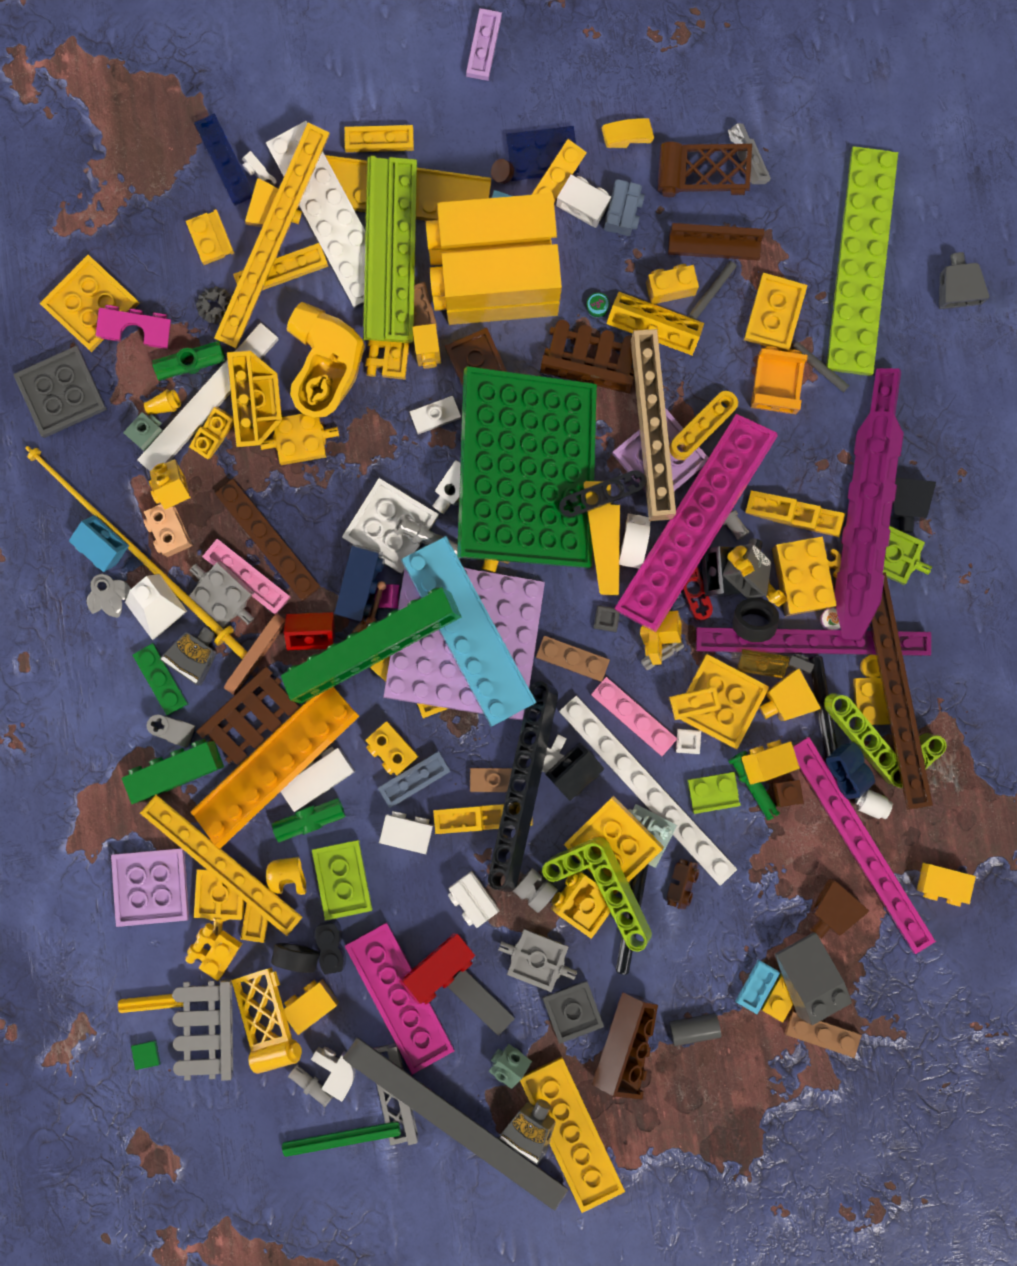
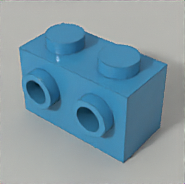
M95 515L81 521L69 539V542L80 553H83L103 572L116 566L129 547L125 541Z

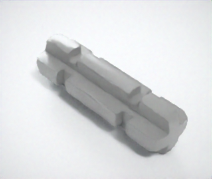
M683 642L662 646V661L673 655L674 651L678 652L684 648ZM649 656L641 660V664L646 670L655 666L652 665Z

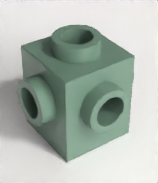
M508 1044L503 1050L498 1049L492 1056L490 1061L493 1064L489 1072L498 1081L503 1082L512 1089L523 1078L532 1061L517 1048Z

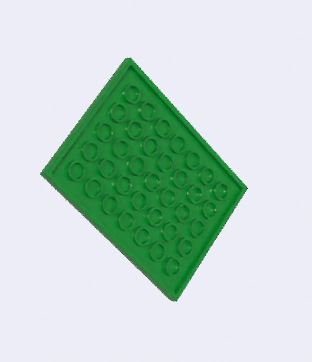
M468 366L464 368L457 557L592 568V538L588 512L568 519L560 514L559 504L564 497L584 490V482L594 481L597 384ZM580 496L576 497L579 500L577 503L570 504L567 501L563 509L573 513L574 507L581 505V510L585 508L581 504Z

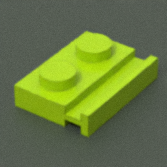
M735 772L687 780L693 814L741 806Z

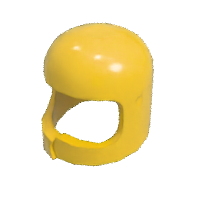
M300 857L277 859L269 863L266 869V882L273 893L282 894L284 885L295 883L297 894H306V880Z

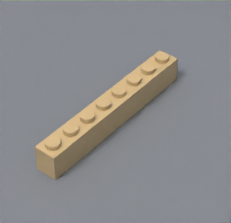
M657 329L634 331L632 334L631 348L644 476L646 478L649 521L670 520L676 515L658 333Z

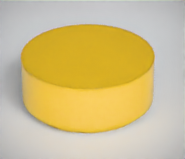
M876 655L866 656L860 663V670L867 678L880 677Z

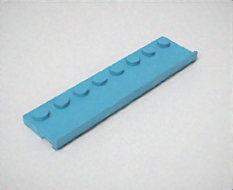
M445 536L402 558L401 561L421 598L427 596L428 592L434 588L443 587L452 593L461 618L439 629V632L490 726L492 727L535 704L536 701L448 538Z

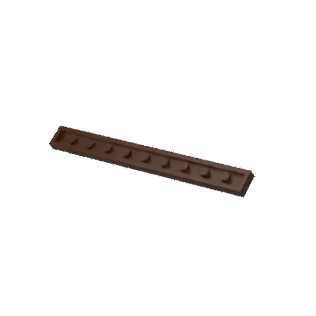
M884 572L882 600L870 623L906 808L910 810L933 806L887 575Z

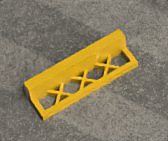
M618 292L606 323L632 334L634 331L657 329L659 344L692 356L704 326L703 322L622 292Z

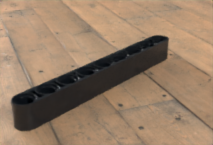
M537 681L530 687L536 703L525 709L489 870V886L498 891L511 892L518 884L556 710L558 691L555 687L543 681ZM546 690L545 696L541 698L542 692ZM541 712V717L537 721V715ZM536 735V740L532 744V738ZM531 758V763L527 767L526 763ZM526 782L525 789L522 791L521 786ZM520 805V806H521V810H520V812L517 814V813H516V809H517V807ZM515 828V835L512 838L511 832ZM510 851V858L506 861V855ZM505 876V882L501 885V878Z

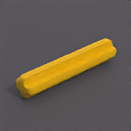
M172 994L127 998L118 1001L119 1013L183 1007V1002H176Z

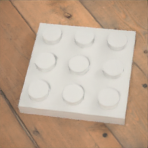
M379 478L342 538L353 545H360L383 552L384 564L403 574L405 567L401 559L416 552L422 543H414L411 538L394 533L399 518L402 515H406L409 520L417 524L423 523L430 530L439 514Z

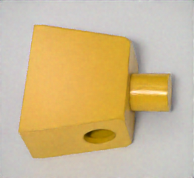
M257 178L245 220L246 225L263 227L279 190L278 188ZM297 209L292 223L299 225L302 215L301 210Z
M800 669L790 672L772 686L766 693L769 702L759 707L765 719L777 714L780 721H786L821 709Z

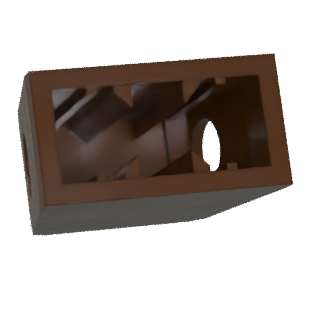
M829 879L810 910L818 918V921L810 930L817 933L820 939L823 938L829 929L840 936L864 917L869 910L835 880Z

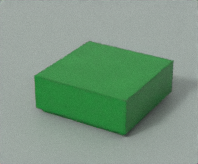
M157 1040L131 1046L135 1070L161 1064Z

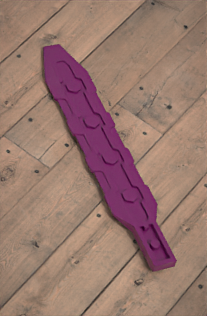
M899 368L876 369L871 410L856 435L854 449L856 457L853 478L849 485V507L846 526L843 528L841 542L843 550L834 593L837 615L844 640H862L882 600L885 578L883 575L885 554L890 540L891 530L889 525L892 502L895 501L897 485L895 480L904 436L895 416L901 370Z

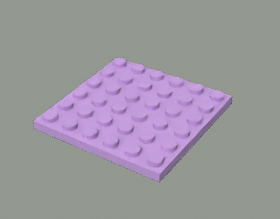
M464 568L529 688L545 582ZM404 569L398 610L407 607V604L414 599H421L406 569ZM439 630L390 656L383 698L484 714ZM525 709L509 718L523 721Z

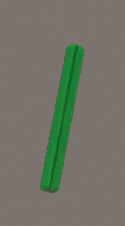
M396 1121L286 1141L282 1143V1153L285 1157L396 1137L401 1134L399 1122Z

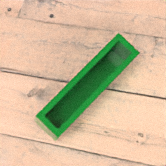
M205 739L192 743L193 748L185 751L184 748H180L171 752L170 758L164 760L163 757H159L149 761L150 766L144 769L142 766H138L128 770L129 775L121 779L131 805L141 803L155 795H160L224 768L215 741L206 742Z

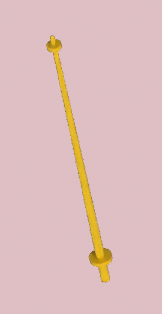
M26 446V450L29 452L27 458L30 461L37 460L83 506L129 545L128 549L154 575L160 574L173 593L217 635L214 640L217 646L224 642L243 660L248 651L231 636L234 631L232 626L223 629L40 457L41 451L38 448L32 450L29 446Z

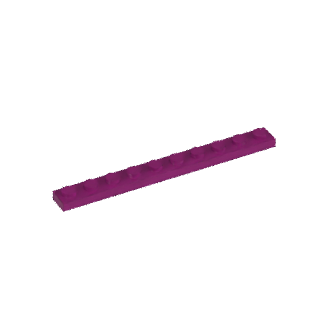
M696 628V652L876 655L871 631H866L862 640L856 641L844 640L841 630L777 629L775 635L767 641L750 642L738 636L733 628ZM898 631L903 656H931V632Z

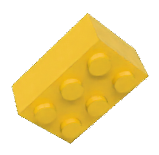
M823 536L777 544L772 548L779 590L787 598V601L782 604L785 616L819 611L836 606Z

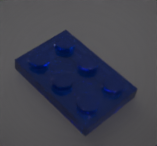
M574 126L506 134L509 162L514 167L512 181L542 178L567 139L576 144ZM579 165L573 174L579 173Z

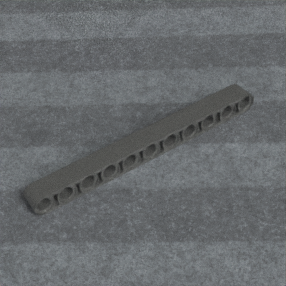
M357 1037L343 1056V1059L510 1180L554 1211L557 1209L569 1190L567 1187L519 1152L499 1140L494 1134L366 1042Z

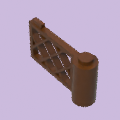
M678 142L662 143L660 146L658 192L662 193L664 197H674L679 192L731 191V195H745V191H750L753 146L752 144L682 145ZM715 151H721L725 157L715 164L709 156ZM737 151H747V158L740 164L732 158ZM688 152H698L702 156L694 165L687 159ZM706 160L713 168L703 176L697 167ZM730 160L736 168L726 175L720 167ZM693 171L701 178L696 184L686 185V177ZM717 171L724 179L719 184H711L707 179ZM740 171L746 177L745 184H735L731 178Z

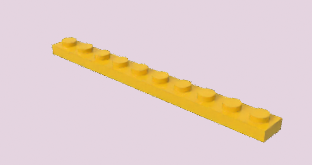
M309 122L306 125L214 337L216 340L236 349L330 135L329 132Z

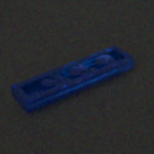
M215 113L195 122L194 124L234 206L251 199L253 195L252 188Z

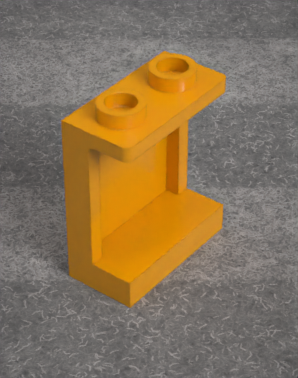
M772 346L762 348L757 358L751 408L796 415L801 409L802 400H800L804 364L807 361L808 355H804L798 350L779 351V348Z

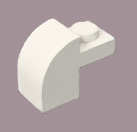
M628 513L620 550L619 565L639 569L643 564L651 527L649 517Z
M318 1047L311 1060L331 1072L322 1090L342 1102L354 1081L355 1068L343 1059V1056L346 1054L345 1051H343L338 1059L335 1057L336 1053L331 1049Z

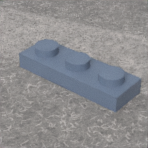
M438 751L378 787V790L388 807L391 808L451 771Z

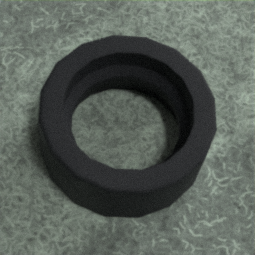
M761 598L745 599L736 606L732 621L733 629L744 640L750 642L767 641L776 633L779 612L767 600ZM748 614H757L766 618L769 624L764 626L750 625L742 617Z
M276 943L271 963L276 967L290 971L313 973L316 971L320 953L305 946Z

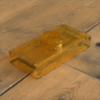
M742 649L737 670L784 678L789 664V656Z

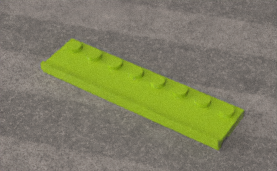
M372 155L367 159L363 341L413 342L417 160L393 157L384 159L375 158Z

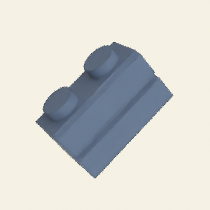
M615 180L604 227L605 231L631 236L632 229L637 230L640 216L636 215L637 207L642 208L645 194L641 193L642 186L640 184Z

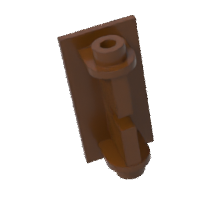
M681 858L679 863L676 862L672 879L679 880L680 883L679 885L670 883L666 899L668 900L667 905L676 907L678 903V909H686L691 904L693 898L691 889L693 882L696 883L698 879L699 869H697L698 863L690 862L688 866L689 861Z

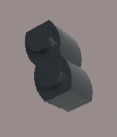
M337 920L320 923L316 928L315 939L321 950L319 955L321 970L325 975L342 972L346 965V953L341 945V926Z

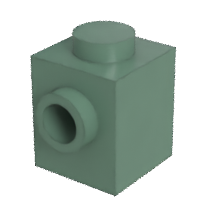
M141 412L123 433L145 452L163 432L159 427L162 423L152 414L147 417Z

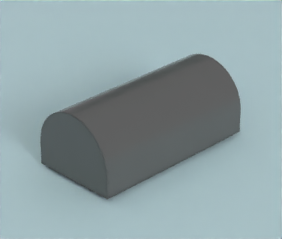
M716 1013L669 1021L674 1047L721 1038V1029Z

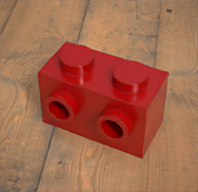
M333 612L286 614L284 627L286 649H327L328 646L334 644L336 630Z

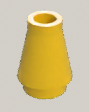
M166 389L151 400L144 402L145 411L149 416L151 414L174 412L177 408L181 407L179 396L174 389L170 391Z

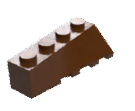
M622 992L592 1085L611 1096L642 1100L644 1091L640 1090L641 1082L646 1080L647 1070L644 1069L645 1058L650 1057L651 1051L648 1040L654 1032L658 1005L638 995Z

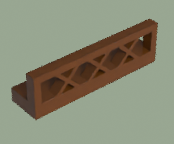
M672 223L669 231L668 255L759 261L761 241L764 237L765 229Z

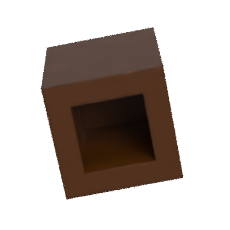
M794 779L771 783L775 806L785 807L804 804L800 780Z

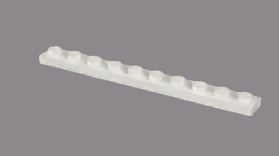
M577 696L559 711L651 812L677 825L673 836L718 885L721 886L737 871L736 867Z

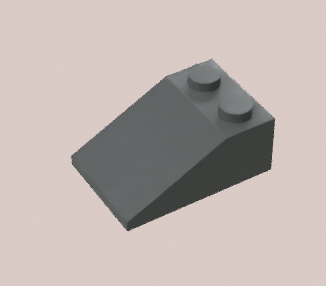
M813 932L774 954L798 1017L807 1023L814 1025L852 1003L845 982L817 933Z

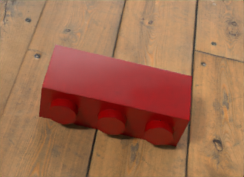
M452 934L399 982L417 1004H422L423 1002L428 1004L437 996L435 992L441 986L443 988L449 986L455 980L453 976L459 970L464 972L473 964L471 960L475 957V954L458 934Z

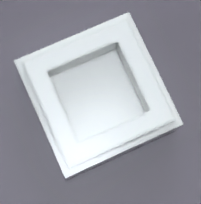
M677 729L676 753L700 754L701 731Z

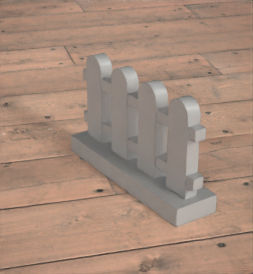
M232 978L222 979L220 985H215V980H209L208 985L190 986V981H185L183 986L177 987L172 993L173 999L176 1002H183L184 1011H178L173 1016V1023L178 1027H184V1035L177 1036L173 1041L175 1050L184 1051V1060H178L173 1066V1071L178 1076H184V1081L191 1080V1075H209V1079H216V1074H221V1081L231 1080L233 1077ZM208 1001L209 1010H190V1002ZM215 1001H220V1009H215ZM209 1025V1034L191 1035V1026ZM215 1025H221V1033L216 1034ZM221 1049V1058H216V1050ZM209 1050V1058L191 1059V1051Z

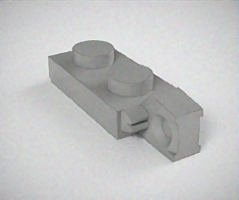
M737 123L728 130L730 140L734 144H752L750 182L752 184H766L771 178L755 141L749 138L743 123ZM737 151V156L742 162L747 158V151Z

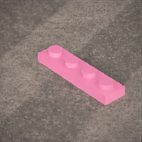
M218 539L202 556L213 566L221 561L254 592L252 597L275 615L280 612L291 598Z
M607 677L591 694L594 699L661 757L677 740L673 734Z

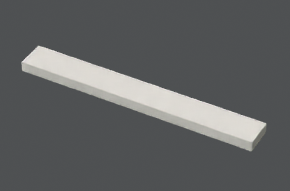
M260 323L235 352L252 351L257 357L262 359L279 339ZM228 359L137 459L149 471L157 464L169 462L205 423L213 408L219 407L231 394Z

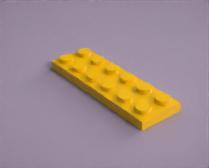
M563 1057L525 1074L520 1082L530 1103L535 1106L536 1102L542 1099L551 1106L547 1115L552 1117L556 1123L549 1144L581 1213L624 1193L625 1189Z

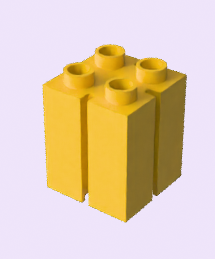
M553 193L437 203L439 220L426 221L430 265H443L441 267H430L434 311L447 310L449 325L558 316L562 286L558 244H552L551 238H557Z

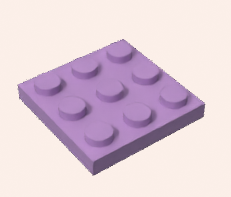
M665 408L670 445L671 441L683 428ZM639 429L615 449L612 455L627 472L637 470L644 474ZM678 446L677 449L683 452V449ZM700 447L685 460H677L670 454L674 491L701 470L709 457ZM631 476L637 484L640 482V479H635L634 476Z
M182 848L111 855L116 927L189 920L185 851Z

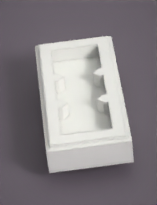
M453 396L410 411L418 435L461 419Z

